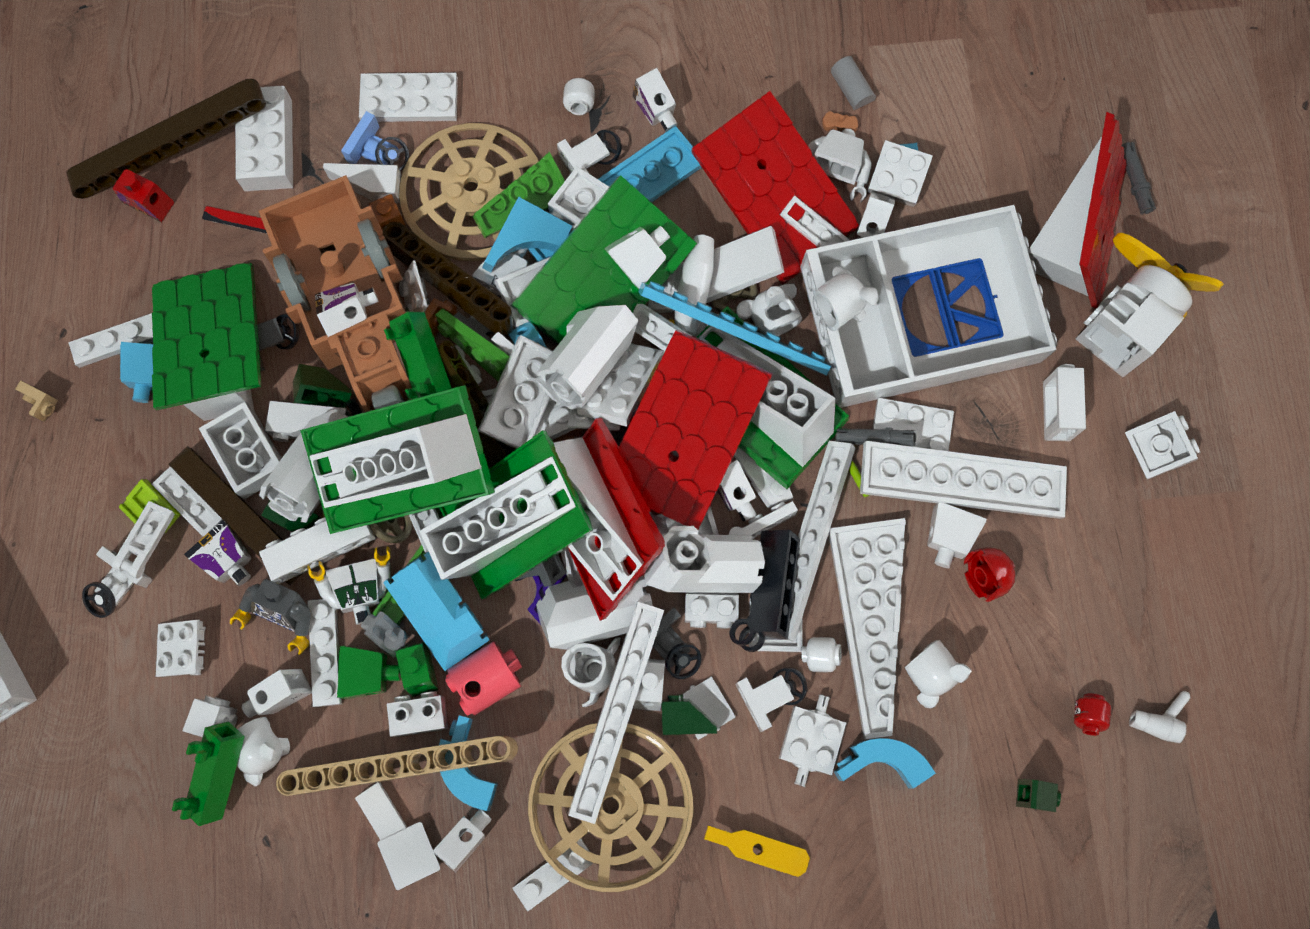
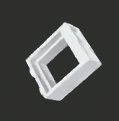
M1072 364L1060 365L1043 381L1045 441H1071L1086 429L1084 368H1075V365Z

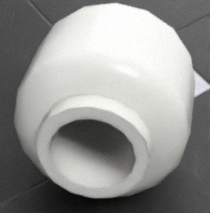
M583 78L569 80L564 87V107L574 115H583L590 112L594 106L595 99L593 84Z
M812 637L809 639L807 646L802 647V662H807V666L812 672H833L837 666L841 665V645L837 644L834 638Z

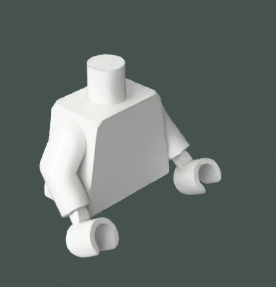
M844 129L842 132L831 130L827 136H822L810 142L808 147L827 176L853 185L857 182V186L850 193V200H853L854 192H859L862 195L861 203L866 197L864 184L868 182L872 165L867 151L863 149L864 141L855 137L856 134L853 130Z

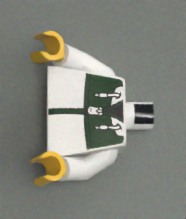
M387 546V554L380 556L377 553L376 547L374 559L325 570L323 563L318 561L320 570L313 572L308 565V573L314 579L320 596L332 608L341 609L343 613L353 611L356 625H360L368 614H371L369 607L379 605L380 599L387 593L388 589L383 582L388 578L391 580L390 562L388 561L390 559V548Z

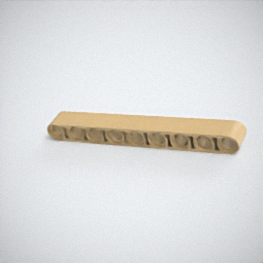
M494 736L287 770L278 776L276 786L277 790L283 795H300L512 760L516 756L518 745L510 736ZM501 741L507 746V752L504 756H501L497 750ZM475 745L480 750V756L477 760H474L471 756V750ZM448 750L454 756L450 765L445 760V754ZM422 754L427 759L424 769L419 765V758ZM396 759L401 764L398 773L393 769V763ZM370 763H372V765L374 766V774L372 777H370L367 772V768ZM344 768L348 770V778L346 781H344L342 778V771ZM318 772L322 774V782L320 785L316 781V776ZM293 776L296 778L297 781L296 787L294 789L291 786V779Z

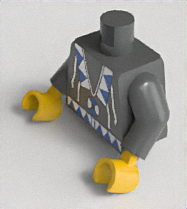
M264 579L261 585L255 584L246 589L239 605L240 609L230 619L231 625L237 619L242 623L240 629H243L251 619L249 612H252V614L295 632L297 636L288 644L290 652L297 647L299 649L298 655H300L309 647V640L305 636L308 635L311 612L297 592L268 579Z

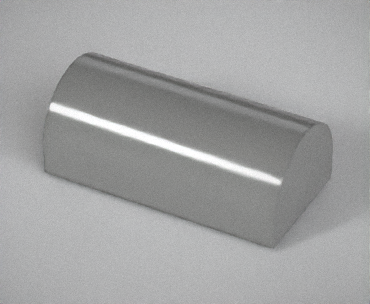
M851 56L844 57L833 65L831 74L853 110L875 101L876 95Z

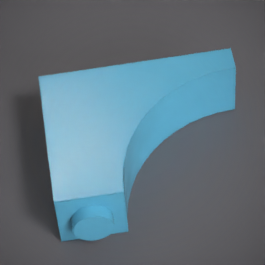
M518 197L482 268L491 273L499 261L508 254L520 249L541 248L555 252L569 236L572 225Z

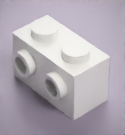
M436 691L421 693L420 699L411 700L410 696H400L394 698V703H387L391 737L448 729L445 697L437 696Z
M205 696L204 700L194 699L183 731L203 737L204 729L208 726L229 721L235 727L237 709L229 707L230 701L217 697Z

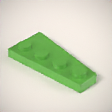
M547 153L522 176L508 185L505 190L474 213L473 218L484 238L501 231L518 197L544 211L548 209L549 201L565 182L551 153Z
M444 309L436 313L435 316L439 324L437 327L440 333L446 338L449 337L499 382L510 356Z

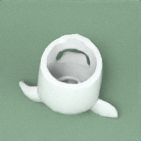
M839 266L833 269V278L820 286L814 294L823 320L832 331L839 329L852 318L861 322L866 316L864 308L867 303L876 306L879 299L876 288L864 287L861 281L853 276L852 273Z
M794 284L770 287L768 290L757 295L755 300H744L739 303L737 315L743 320L751 317L763 335L770 332L780 336L795 328L802 320V316L792 300L797 293V288Z
M616 637L607 650L594 644L581 643L568 649L562 657L561 667L565 678L574 686L590 693L589 700L583 703L582 707L585 708L596 703L600 693L610 686L616 668L613 654L618 650L620 637Z
M940 640L930 643L923 652L905 667L908 675L921 691L917 696V700L925 708L935 707L939 701V696L951 690L958 682L963 683L972 672L968 666L956 662Z
M266 717L249 721L238 729L245 737L237 767L244 772L245 780L253 786H258L262 780L263 773L272 769L278 763L281 756L287 755L290 751L288 738H278L273 733L270 722Z

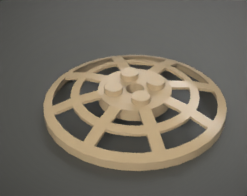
M466 123L451 126L437 132L417 147L410 156L402 173L399 199L407 225L413 233L445 257L461 261L486 260L492 247L479 250L456 249L460 235L482 234L478 226H462L465 216H473L474 213L504 190L501 189L500 176L513 172L514 179L517 180L521 176L519 169L535 165L539 162L538 158L521 138L508 130L494 125ZM466 130L487 131L483 140L467 139L453 143L448 136L452 133ZM497 133L515 141L528 156L514 160L506 150L493 143ZM440 140L444 148L432 156L425 168L412 167L413 163L427 147ZM467 146L479 147L475 158L462 159L457 149ZM489 150H492L504 158L507 163L494 168L485 159ZM448 153L453 164L447 168L445 173L432 170L435 164ZM408 177L421 178L420 196L423 205L410 213L406 198V182ZM428 180L441 182L442 194L429 201L427 193ZM469 182L478 184L474 191L465 190V186ZM447 203L456 212L453 222L450 223L435 212V209ZM428 214L437 225L450 231L446 246L428 237L418 227L416 222ZM500 232L492 235L495 241Z
M597 723L572 731L560 739L547 752L532 780L528 800V816L531 832L538 849L557 873L570 882L586 889L600 892H620L637 888L652 881L675 861L684 847L691 829L693 794L684 765L676 753L652 732L633 724H627L626 733L646 739L655 745L663 755L650 764L637 753L622 749V739L595 824L581 820L582 823L569 833L563 821L562 807H570L573 796H564L563 793L571 776L576 771L581 775L588 754L586 753L579 757L570 746V743L594 733ZM562 752L571 765L560 778L555 794L538 793L546 769L553 759ZM621 757L634 761L644 771L633 780L619 773ZM670 762L675 768L682 785L684 807L668 806L666 789L658 774ZM650 779L653 780L656 786L659 805L643 803L640 788ZM611 797L618 801L619 808L616 813L608 814L603 810L605 799ZM537 804L554 806L555 823L563 839L550 850L539 828ZM642 815L658 816L653 832L645 841L636 829ZM667 817L683 818L682 828L674 846L661 861L651 847L661 835ZM588 832L602 838L600 855L585 850L576 842ZM627 835L637 847V849L625 855L611 857L614 839ZM570 848L583 859L599 864L598 882L574 874L564 867L557 858ZM643 855L653 867L652 870L635 879L609 883L610 865L628 863Z

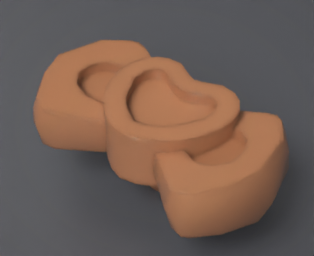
M832 111L826 113L822 119L825 131L835 129L842 132L844 129H851L856 132L859 127L855 116L849 117L848 115H841Z

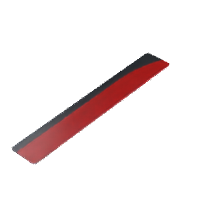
M209 206L205 207L202 216L203 220L267 234L263 221L259 217Z

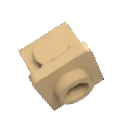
M20 380L15 390L24 394L23 400L33 404L29 414L43 422L46 421L47 417L51 416L54 412L58 400Z

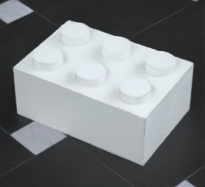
M246 402L241 403L199 428L234 492L243 499L261 490L263 483L282 459L257 414Z

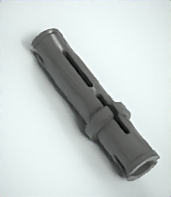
M1127 142L1121 146L1124 147V159H1126L1127 163L1126 171L1132 186L1130 189L1131 194L1137 200L1140 214H1149L1156 210V205L1150 191L1152 187L1145 178L1135 143Z
M892 427L880 430L838 428L836 441L855 445H863L865 441L915 447L916 430H893Z

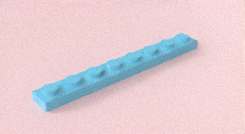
M650 281L648 285L642 282L639 288V294L645 298L826 376L831 368L825 362L826 357L812 351L811 355L802 351V346L791 341L786 345L780 342L781 337L770 332L763 335L757 332L758 327L750 323L744 322L743 325L734 322L735 317L727 313L721 312L720 315L710 312L712 307L704 303L697 302L694 305L687 302L688 297L674 291L673 295L664 292L665 287L658 283Z

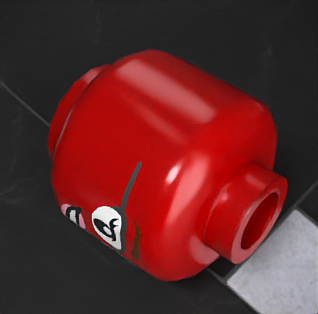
M1087 693L1076 700L1074 724L1082 729L1084 734L1098 736L1100 732L1109 729L1111 705L1105 700L1104 696Z

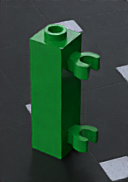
M406 312L390 321L391 329H384L387 340L396 341L412 387L405 390L408 400L452 389L425 312Z
M229 721L205 727L202 741H193L188 744L186 754H196L193 776L187 798L175 799L172 806L173 812L182 810L181 820L191 818L198 826H202L223 819L245 737Z

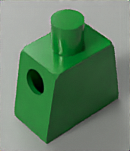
M425 642L396 650L404 689L412 697L419 696L421 693L439 690L430 650Z
M340 646L337 698L352 699L385 693L386 681L401 680L399 665H387L388 657L384 653Z

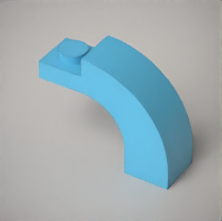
M459 715L458 720H453L449 731L452 740L440 739L439 745L467 741L473 719ZM450 750L445 754V760L449 765L454 757ZM468 768L440 772L448 789L460 801L471 807L490 811L498 786L497 783L476 777Z
M887 738L866 740L851 746L850 749L855 757L853 759L850 755L837 763L839 768L834 771L839 781H844L868 764L882 762L893 767L910 789H914L936 774L928 761L916 749L901 741Z

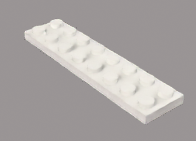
M865 441L863 443L860 494L930 503H946L954 506L1062 519L1065 517L1067 467Z

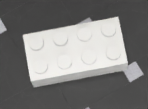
M285 86L260 87L266 107L235 124L236 180L244 191L293 188L292 99Z

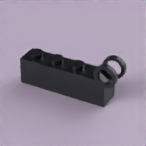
M791 530L761 531L759 541L761 542L765 564L764 569H759L758 576H763L762 583L750 594V615L747 619L735 621L729 631L732 642L748 652L758 651L763 646L765 640H788L800 549V538ZM742 624H747L748 626L741 631L739 640H737L735 636L737 628ZM755 634H758L759 640L757 644L747 647L746 645L753 641Z

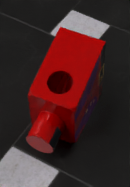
M128 169L123 171L113 186V191L122 203L161 223L175 203L157 184ZM150 197L155 201L153 204H150Z

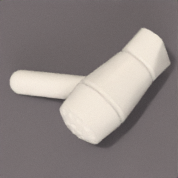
M1187 691L1180 692L1163 715L1136 710L1130 716L1129 726L1162 740L1181 743L1186 735V724L1176 719V716L1190 700V694Z

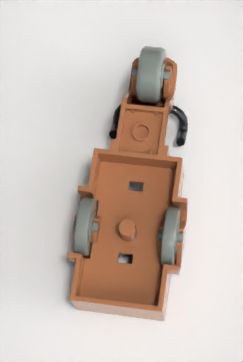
M347 175L259 210L272 246L263 249V253L279 278L276 279L277 285L289 307L286 308V312L295 324L302 322L312 348L327 369H332L341 364L344 365L352 388L365 412L409 401L405 390L412 387L393 344L396 341L387 340L384 329H391L390 321L406 313L404 304L395 286V283L402 281L403 277L371 206L362 207ZM332 244L336 248L335 251H326L321 254L323 248ZM349 283H355L359 292L373 287L379 302L365 307L367 318L328 337L316 313L315 294ZM355 398L346 402L352 416L362 413Z

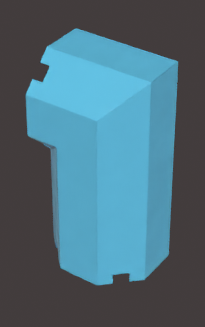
M428 551L424 554L426 557L424 561L421 556L396 572L392 576L393 582L388 578L383 584L443 670L446 671L488 642L490 638L487 633L483 636L481 635L484 633L483 627L466 602L460 605L462 597L450 580H441Z

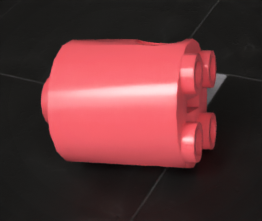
M493 641L447 669L448 674L445 681L453 693L458 691L461 696L459 704L467 716L470 714L477 715L522 687L515 674L517 670L522 668V665L512 649L503 654L496 642ZM470 681H476L480 686L475 690H471L466 684Z

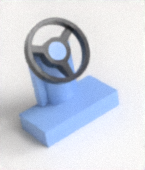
M366 111L341 150L346 161L350 164H357L362 156L378 165H394V162L399 158V153L405 151V161L399 168V171L402 170L409 160V150L406 144L396 137L381 139L375 136L380 126L375 115ZM387 140L398 142L402 148L398 149L397 146L387 142Z

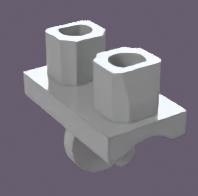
M381 611L377 616L368 614L361 624V628L366 631L364 634L393 658L396 656V650L403 648L409 637L406 632Z

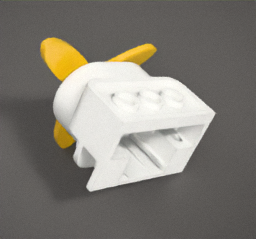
M1117 233L1113 238L1115 247L1138 270L1122 288L1117 285L1108 294L1099 307L1086 319L1084 324L1087 327L1077 336L1076 340L1120 376L1124 377L1153 355L1186 317L1187 311L1192 305V296L1189 290L1216 292L1224 284L1222 281L1208 276L1187 273V269L1179 263L1171 266L1160 254L1139 240L1125 233Z

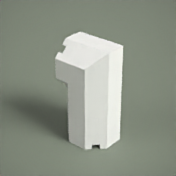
M626 305L599 306L577 312L566 326L567 335L537 371V376H541L538 380L539 386L552 400L558 403L561 399L566 401L567 404L565 406L569 409L582 408L631 345L638 319Z
M334 409L312 418L304 429L348 416ZM300 433L261 486L259 495L263 500L267 496L270 500L268 506L288 520L296 521L298 517H301V522H307L321 501Z
M673 526L663 537L665 547L662 552L652 561L644 573L646 585L667 592L753 593L762 583L763 576H758L759 569H764L765 560L761 542L753 540L754 537L698 534L699 530L694 526Z
M643 575L639 577L630 592L618 603L616 609L606 619L601 621L584 585L577 587L576 584L568 581L549 586L545 591L542 601L540 599L536 606L540 624L550 648L566 650L576 644H588L627 633L637 601L653 606L650 593L647 594L645 588H642L647 586Z

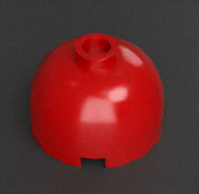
M991 547L980 548L968 553L964 559V565L968 563V571L965 572V578L970 589L978 598L985 597L986 601L990 602L1004 596L1015 583V565L1008 555L1000 549Z

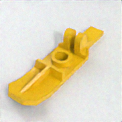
M707 826L704 836L705 840L727 846L737 858L796 877L806 872L810 860L805 849L744 829L730 833ZM755 844L761 845V852L758 854L753 852Z

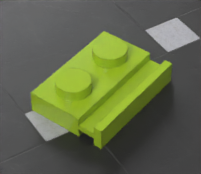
M141 479L126 497L127 500L119 505V508L134 524L137 522L148 501L173 511L175 515L165 533L181 515L147 479Z

